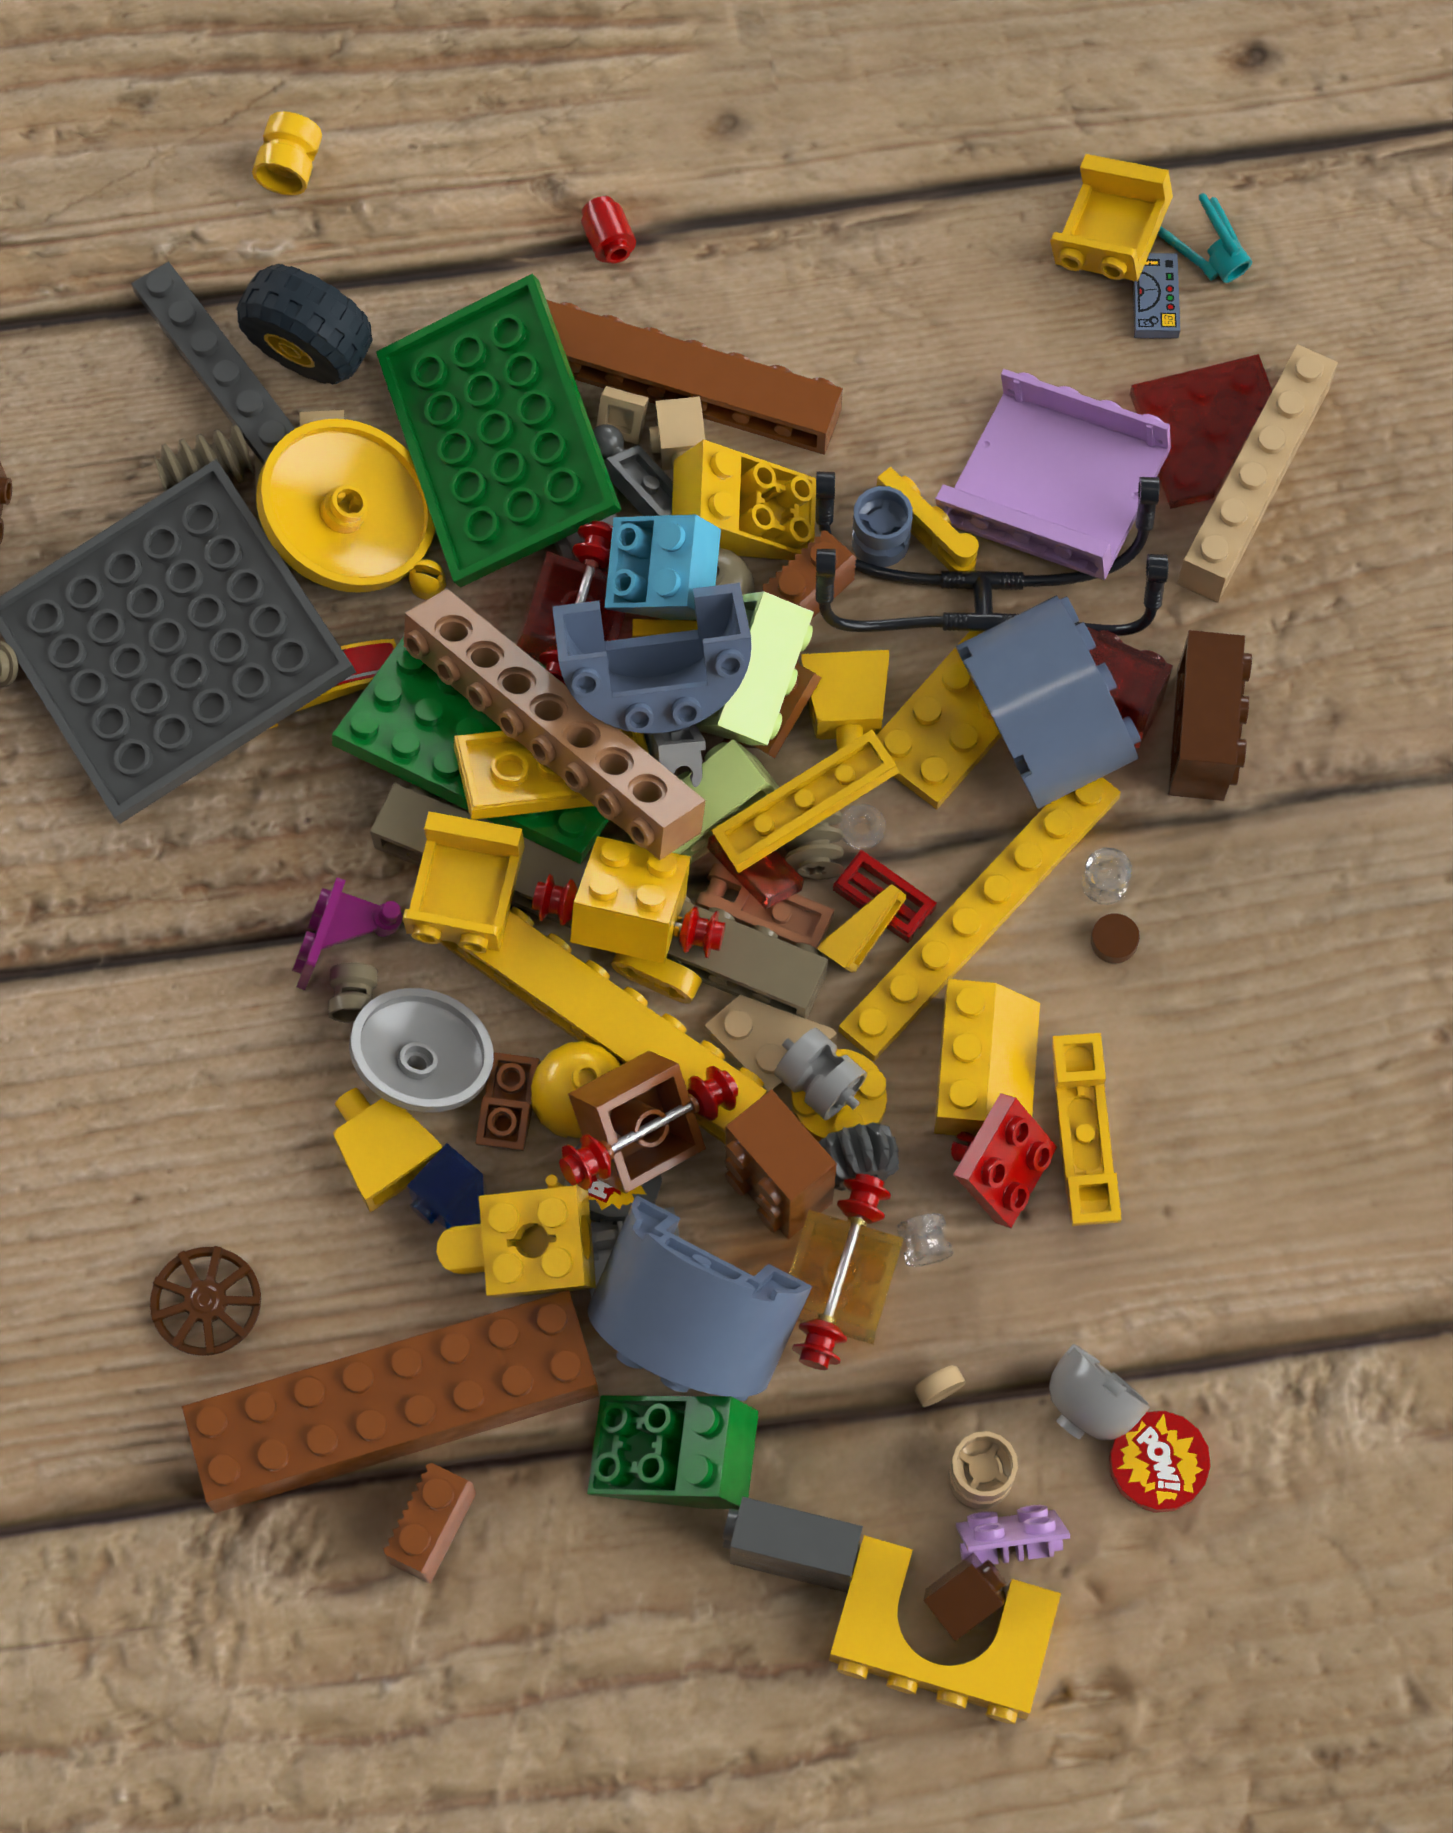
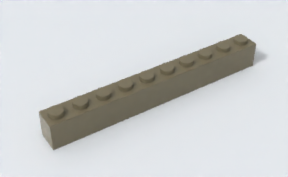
M394 783L370 830L374 847L420 867L427 840L424 827L428 811L471 819L469 811L453 803L448 805L435 800L430 792L418 786L410 785L406 788ZM477 819L478 821L489 822L484 819ZM524 838L525 848L511 904L539 915L538 910L532 909L533 896L538 881L546 883L549 874H553L555 885L564 887L570 879H574L579 889L590 856L586 855L582 863L579 864ZM687 896L680 913L683 919L685 914L696 906L691 904V900ZM696 906L701 918L710 919L714 912L718 911V921L726 923L720 951L711 949L709 958H705L703 947L693 945L686 954L679 943V937L673 936L666 958L694 971L701 977L702 983L734 996H746L807 1019L827 976L828 959L822 957V953L811 945L797 943L795 946L778 939V935L769 928L760 925H753L750 928L738 923L730 913L722 909L710 907L709 910ZM549 913L545 917L546 919H549L553 922L560 924L558 915ZM572 919L569 920L564 926L571 928Z

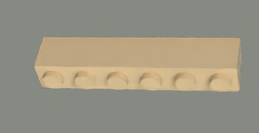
M1296 345L1183 560L1177 582L1178 585L1217 603L1219 602L1330 389L1338 365L1337 361L1301 345Z

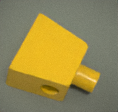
M889 650L801 654V666L821 677L807 702L817 739H836L838 751L872 729L876 735L882 730Z
M359 1088L347 1091L335 1102V1106L347 1122L338 1127L333 1132V1135L370 1213L447 1161L439 1141L406 1109L396 1106L383 1098L370 1105Z

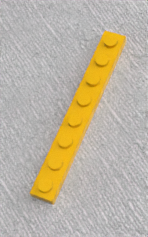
M1101 777L1045 805L839 1025L838 1032L875 1062L944 988L948 979H952L1119 800L1121 791Z

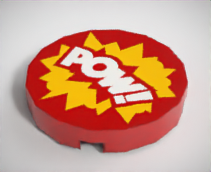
M1167 1411L1146 1412L1130 1431L1114 1439L1109 1455L1111 1477L1120 1494L1128 1501L1143 1507L1142 1509L1154 1513L1176 1511L1191 1503L1205 1486L1211 1467L1209 1447L1199 1429L1183 1416Z

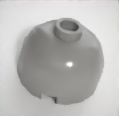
M1073 1344L1060 1359L1051 1376L1049 1386L1051 1401L1061 1413L1056 1420L1057 1423L1079 1440L1085 1433L1099 1440H1113L1126 1434L1150 1408L1149 1403L1116 1373H1111L1101 1366L1098 1359L1081 1347Z

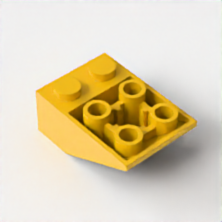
M704 439L674 460L671 515L696 514L720 528V548L731 550L736 555L744 557L795 560V554H801V548H808V542H814L816 478Z

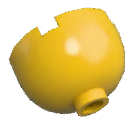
M588 1041L567 1042L549 1052L537 1066L531 1085L532 1108L541 1124L555 1135L564 1138L568 1136L581 1138L582 1134L568 1093L621 1066L617 1057L603 1046Z

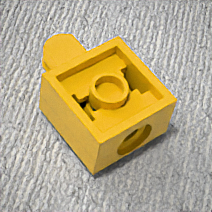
M577 1185L479 1196L481 1224L450 1227L441 1234L437 1242L436 1252L438 1259L445 1269L457 1274L485 1272L487 1296L508 1298L596 1288L588 1190H584Z

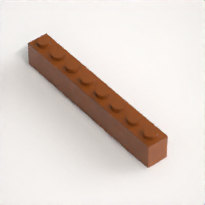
M546 300L575 380L604 389L608 386L648 397V402L656 404L655 401L700 396L703 419L825 455L841 413L843 388L835 386L829 380L824 378L811 379L794 374L789 369L780 365L767 366L750 361L749 358L740 353L731 352L727 354L713 350L696 340L683 341L666 336L656 328L646 327L643 329L626 324L621 319L612 315L599 316L583 311L572 303L562 302L559 304Z

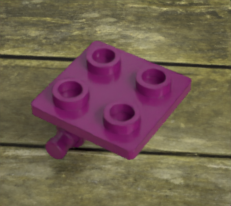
M336 877L332 890L322 888L308 928L316 931V933L306 932L292 971L301 974L296 987L306 990L322 949L371 932H375L380 937L394 934L402 922V912L399 904L394 901H388L377 905L342 892L346 880Z

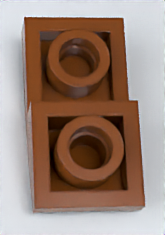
M494 1052L493 1067L487 1081L485 1096L482 1097L476 1145L524 1151L533 1110L531 1085L534 1072L541 1063L539 1058Z

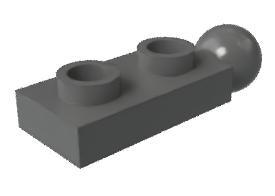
M602 424L595 427L593 432L603 460H606L605 465L611 482L643 516L671 515L673 481L640 445L625 450L623 448L624 439L622 433L615 426Z

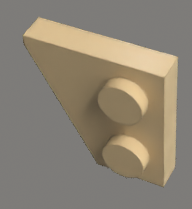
M743 995L737 996L704 1025L705 1032L740 1068L744 1067L755 1073L764 1082L763 1088L767 1092L772 1089L775 1093L785 1085L775 1076L774 1072L788 1051L782 1046L786 1039L789 1038L793 1043H796L805 1033L813 1028H818L832 1042L837 1039V1033L833 1028Z

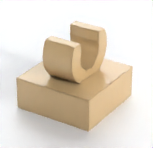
M606 386L600 398L596 427L602 424L613 425L620 430L624 441L638 444L643 436L649 398Z

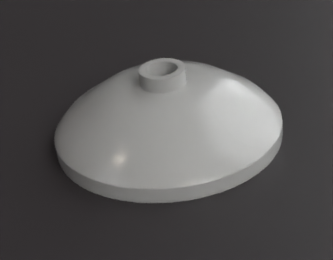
M404 988L377 996L359 1012L349 1039L351 1060L363 1082L384 1100L412 1111L444 1112L468 1103L484 1088L493 1067V1045L482 1021L458 1000L428 989Z

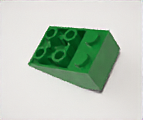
M601 1395L587 1494L700 1509L739 1510L742 1497L749 1498L759 1411L731 1396Z

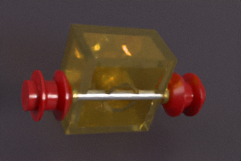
M856 1174L855 1179L844 1180L843 1185L851 1192L849 1199L838 1200L837 1206L848 1218L847 1221L816 1211H808L789 1271L790 1275L813 1286L797 1322H800L799 1329L806 1334L805 1342L794 1344L792 1347L793 1351L800 1355L799 1362L808 1367L828 1370L829 1364H840L841 1359L833 1353L835 1344L846 1343L847 1337L874 1345L904 1241L902 1237L866 1227L867 1224L884 1220L885 1214L877 1208L879 1201L891 1198V1193L883 1188L885 1183L877 1177L868 1174Z

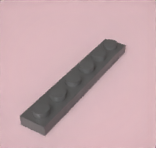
M169 261L132 282L131 285L136 296L233 425L236 424L241 429L244 440L264 465L277 443L295 429L293 424Z

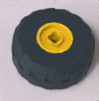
M276 264L259 270L248 284L236 308L239 328L253 345H256L264 354L287 369L324 384H338L352 377L361 365L373 341L371 323L368 322V317L357 307L356 303L332 285L293 266Z

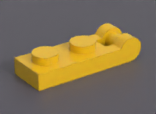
M891 466L877 477L876 487L890 486L900 490L909 499L913 508L911 534L950 572L975 571L979 548L978 540L975 536L969 533L959 534L952 527L948 515L940 507H932L921 497L920 490L913 480L905 475L901 477Z

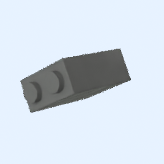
M742 1497L739 1511L729 1509L723 1533V1548L730 1549V1564L848 1593L863 1526Z

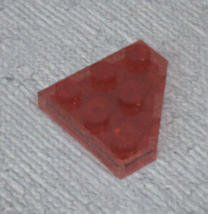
M1259 354L1131 385L1130 396L1136 413L1140 415L1151 414L1160 418L1164 423L1170 424L1171 450L1158 473L1170 509L1213 499L1229 468L1241 452L1272 393V388Z

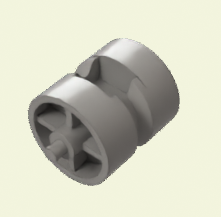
M818 1028L809 1030L796 1043H793L789 1038L784 1041L782 1046L788 1051L777 1065L774 1072L775 1076L794 1093L804 1091L806 1093L805 1103L824 1120L833 1117L846 1105H849L854 1110L860 1104L854 1096L864 1083L867 1072L848 1055L838 1057L836 1055L837 1045Z

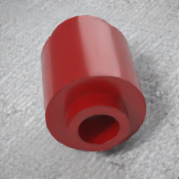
M609 196L596 197L587 202L582 209L583 217L581 224L596 259L612 264L626 260L636 246V239L621 205Z

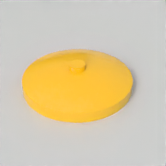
M323 419L304 424L292 430L277 443L261 469L257 483L256 501L263 530L271 545L289 566L319 585L338 591L355 593L381 590L405 578L415 567L416 563L421 561L432 543L435 526L410 452L393 437L371 425L348 419Z

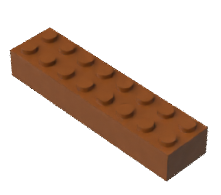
M567 1290L182 1406L206 1503L214 1513H218L599 1397V1391L570 1291Z

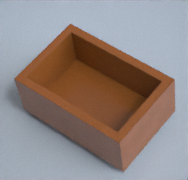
M772 1089L725 1126L726 1145L724 1148L726 1150V1159L724 1161L728 1170L725 1173V1177L740 1196L743 1197L748 1193L759 1205L756 1213L770 1231L775 1233L777 1230H780L789 1240L833 1204L837 1163Z

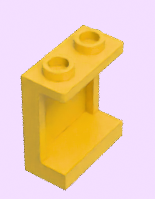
M1085 154L1080 166L1082 187L1063 232H1054L1050 240L1055 264L1071 271L1084 270L1103 274L1114 280L1123 278L1138 282L1173 197L1169 170Z
M428 811L424 827L427 840L410 907L404 910L402 918L406 934H412V938L427 944H438L440 940L459 943L460 948L474 953H485L487 949L500 951L525 848L522 829Z

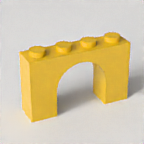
M864 1535L829 1661L838 1664L837 1671L862 1680L867 1679L868 1673L888 1679L887 1687L907 1694L915 1695L917 1688L937 1693V1702L953 1708L966 1709L967 1702L987 1708L985 1714L987 1717L1000 1722L1015 1724L1017 1717L1026 1720L1031 1712L1061 1593L1011 1579L1005 1595L995 1637L989 1648L976 1659L964 1664L952 1666L935 1664L922 1658L912 1650L904 1639L898 1622L899 1598L913 1549Z

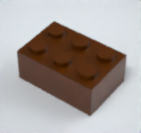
M1188 631L1177 668L1168 791L1170 796L1224 801L1229 785L1236 786L1238 783L1240 767H1244L1247 747L1246 739H1241L1242 724L1247 723L1249 712V696L1243 695L1245 681L1249 682L1252 667V654L1244 653V635Z

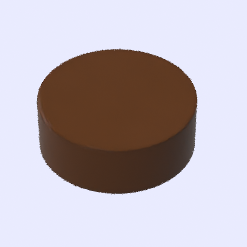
M1112 913L1101 917L1094 925L1091 934V946L1094 953L1108 963L1127 961L1134 955L1139 944L1140 934L1138 927L1132 919L1123 914Z

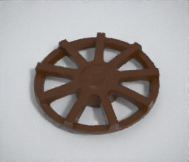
M200 1247L178 1253V1256L172 1259L153 1281L150 1297V1314L156 1329L171 1346L191 1355L209 1356L233 1348L250 1333L259 1316L261 1290L255 1273L241 1257L222 1247ZM200 1257H211L205 1280L199 1279L190 1260ZM221 1258L239 1268L222 1282H216ZM181 1265H183L191 1281V1287L189 1288L167 1281L169 1276ZM247 1277L253 1296L226 1295L228 1288L242 1278ZM162 1289L182 1296L184 1302L160 1310ZM228 1305L252 1307L250 1316L243 1328L225 1313ZM187 1312L189 1314L188 1318L174 1337L164 1325L163 1319ZM220 1319L236 1335L227 1342L215 1346L212 1322ZM197 1321L203 1323L206 1347H195L183 1343Z

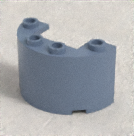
M740 583L693 588L697 630L604 641L599 601L552 606L559 666L569 692L595 718L615 728L631 732L652 734L671 732L692 726L708 718L722 708L734 695L745 677L750 662L752 649L751 634Z
M1056 595L956 646L976 689L979 690L1012 755L1017 770L1037 809L1139 759L1134 744L1142 741L1130 716L1122 719L1109 692L1117 688V685L1106 663L1104 662L1097 666L1089 652L1096 648L1094 640L1084 622L1075 626L1079 619L1067 596L1059 599Z
M637 1195L632 1202L588 1304V1317L593 1327L609 1345L618 1351L616 1357L620 1362L632 1368L648 1370L661 1377V1382L674 1391L687 1392L690 1388L708 1394L731 1396L739 1401H746L748 1396L763 1392L767 1389L813 1286L769 1263L755 1276L674 1235L681 1218Z

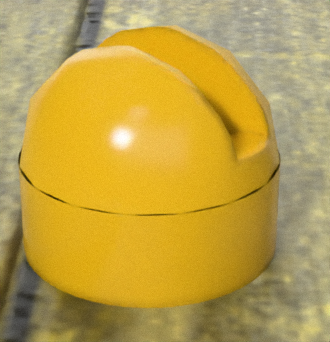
M422 559L409 572V584L413 594L418 598L428 600L444 591L446 587L445 573L437 562L431 559ZM422 572L429 573V574H433V575H437L438 577H437V579H436V578H434V577H432V576H429V575H427V574H423Z

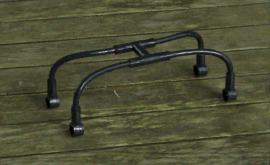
M817 471L815 521L819 525L820 536L821 531H828L832 534L830 525L834 520L835 472ZM1139 477L1138 509L1135 524L1138 532L1132 545L1115 559L1108 574L1130 563L1143 549L1149 531L1154 526L1155 509L1159 502V477ZM817 549L815 598L819 603L820 612L824 620L832 627L843 631L880 632L942 627L943 631H986L1018 615L993 613L992 590H1023V587L1074 584L1093 580L1097 577L1080 571L1051 575H1024L1023 572L941 571V574L917 573L884 568L856 558L855 570L873 577L912 584L941 585L942 589H974L975 613L944 612L943 616L857 621L840 618L832 611L831 602L834 599L836 549ZM1167 554L1147 555L1146 587L1143 602L1146 609L1142 617L1132 623L1121 625L1085 623L1091 635H1132L1144 630L1152 623L1157 610L1162 606L1164 585L1168 579Z

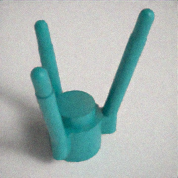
M1201 193L1199 201L1220 237L1207 250L1210 256L1209 261L1205 260L1162 226L1157 235L1202 269L1210 281L1219 276L1224 283H1229L1243 275L1251 267L1253 261L1241 246L1218 199L1212 197L1209 200L1206 194Z

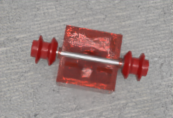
M592 521L590 524H585L578 528V536L584 543L575 544L572 548V553L580 562L547 551L537 571L515 643L530 657L545 666V669L563 684L565 682L559 666L552 606L599 601L604 641L618 640L626 614L625 612L604 608L608 572L600 569L609 567L613 526L602 521Z

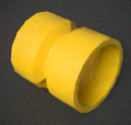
M284 111L271 114L263 133L264 143L257 152L252 168L253 178L258 184L277 194L289 196L304 193L313 169L312 162L318 153L322 139V132L318 125L309 118L297 113Z

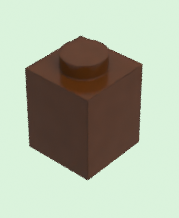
M972 1553L927 1587L923 1601L954 1641H956L1004 1605L1005 1592L1002 1588L1006 1585V1582L991 1561L987 1560L982 1564L978 1557Z

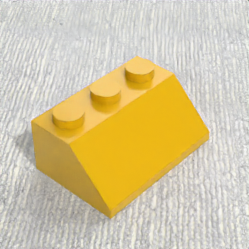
M948 979L944 998L934 1134L957 1136L961 1132H968L976 1136L1000 1093L1016 1097L1031 1116L1033 1115L1040 1012L1039 1002L997 983Z

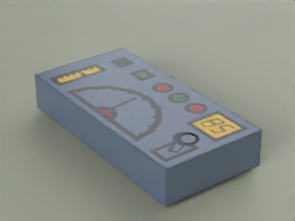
M1149 253L1138 282L1133 281L1134 338H1179L1178 253Z

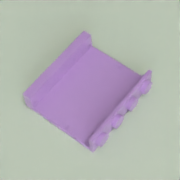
M1003 369L1001 373L1003 395L955 487L943 484L935 498L936 506L940 507L948 515L952 527L1105 580L1137 516L1139 477H1157L1171 450L1170 424L1164 423L1160 418L1151 414L1140 415L1123 409L1115 402L1109 400L1099 401L1081 395L1071 387H1057L1039 381L1029 373L1022 372L1018 374Z

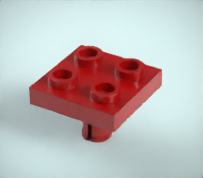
M1000 1093L976 1136L968 1132H961L956 1136L958 1140L968 1143V1146L953 1141L951 1155L956 1162L960 1163L953 1174L955 1178L995 1223L1012 1228L1020 1212L1026 1207L1029 1196L1044 1170L1050 1165L1057 1146L1016 1097Z

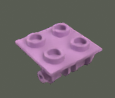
M1044 1505L1021 1507L1017 1510L1018 1515L998 1517L996 1512H978L967 1516V1522L956 1523V1529L964 1542L960 1543L962 1561L974 1553L982 1564L987 1560L993 1564H999L997 1548H1000L1003 1563H1009L1008 1547L1015 1546L1018 1561H1024V1544H1026L1027 1558L1029 1560L1054 1557L1055 1551L1063 1550L1062 1539H1069L1070 1533L1056 1511H1048L1047 1506Z

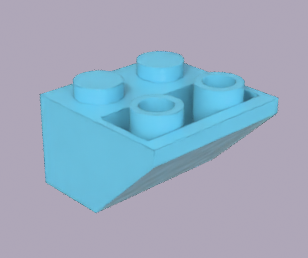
M696 514L614 517L604 608L667 620H696L693 588L716 586L721 529Z

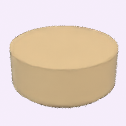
M951 1365L926 1377L915 1386L914 1392L922 1406L927 1407L955 1393L965 1385L966 1381L958 1367Z

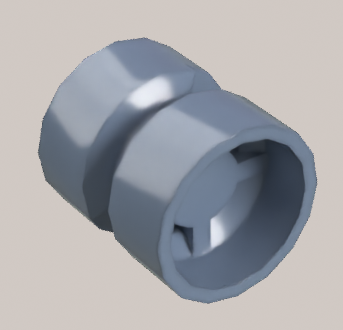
M877 486L866 490L858 497L854 505L852 548L861 561L880 567H889L897 564L905 557L910 545L913 508L909 499L900 490L890 486Z

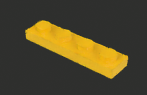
M872 729L711 831L736 871L740 873L899 773V770Z

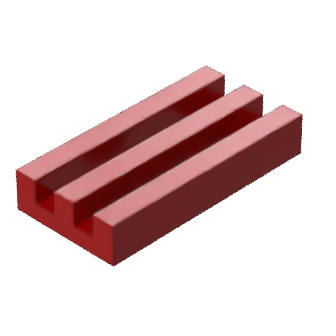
M860 850L843 871V874L834 882L833 891L859 909H862L872 899L850 885L849 881H852L874 898L884 889L859 873L860 867H863L888 886L892 884L906 894V898L920 909L916 913L905 904H902L897 914L909 923L905 924L894 916L886 928L909 943L917 929L923 926L928 915L934 912L937 902L869 854Z

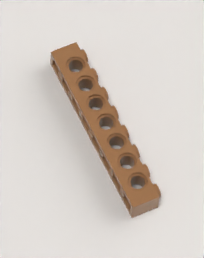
M448 588L405 613L404 647H406L410 655L420 659L437 673L443 683L455 688L468 699L474 709L482 711L500 726L505 735L514 738L529 750L540 764L548 766L560 776L572 791L579 792L597 807L604 818L616 823L630 835L631 839L639 847L647 849L657 859L661 860L701 833L705 799L621 730L600 721L588 713L574 699L565 684Z

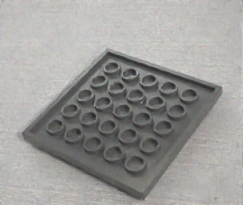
M217 459L0 596V633L14 650L18 663L119 824L356 673L351 662L277 550L269 542L262 527Z

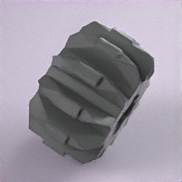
M874 1122L867 1125L859 1123L856 1126L843 1127L838 1132L829 1133L826 1138L819 1141L820 1145L837 1163L834 1189L846 1190L847 1188L843 1185L844 1180L855 1179L856 1174H868L883 1181L899 1169V1150L889 1126Z

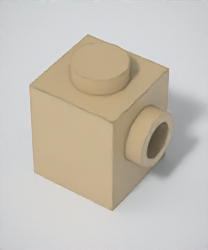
M700 396L655 401L657 426L649 427L651 453H660L662 470L674 469V460L703 439L706 440Z

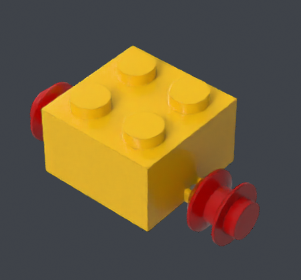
M597 836L579 889L574 879H570L564 887L555 885L553 874H549L546 883L538 881L532 901V909L539 911V921H543L549 913L558 915L561 926H564L572 919L571 943L659 963H665L673 936L679 937V943L684 953L687 954L694 945L703 947L705 958H709L711 949L720 951L726 923L718 921V911H715L710 919L701 918L698 907L694 906L685 914L684 919L680 916L686 898L690 856L670 853L659 860L647 849L636 844Z

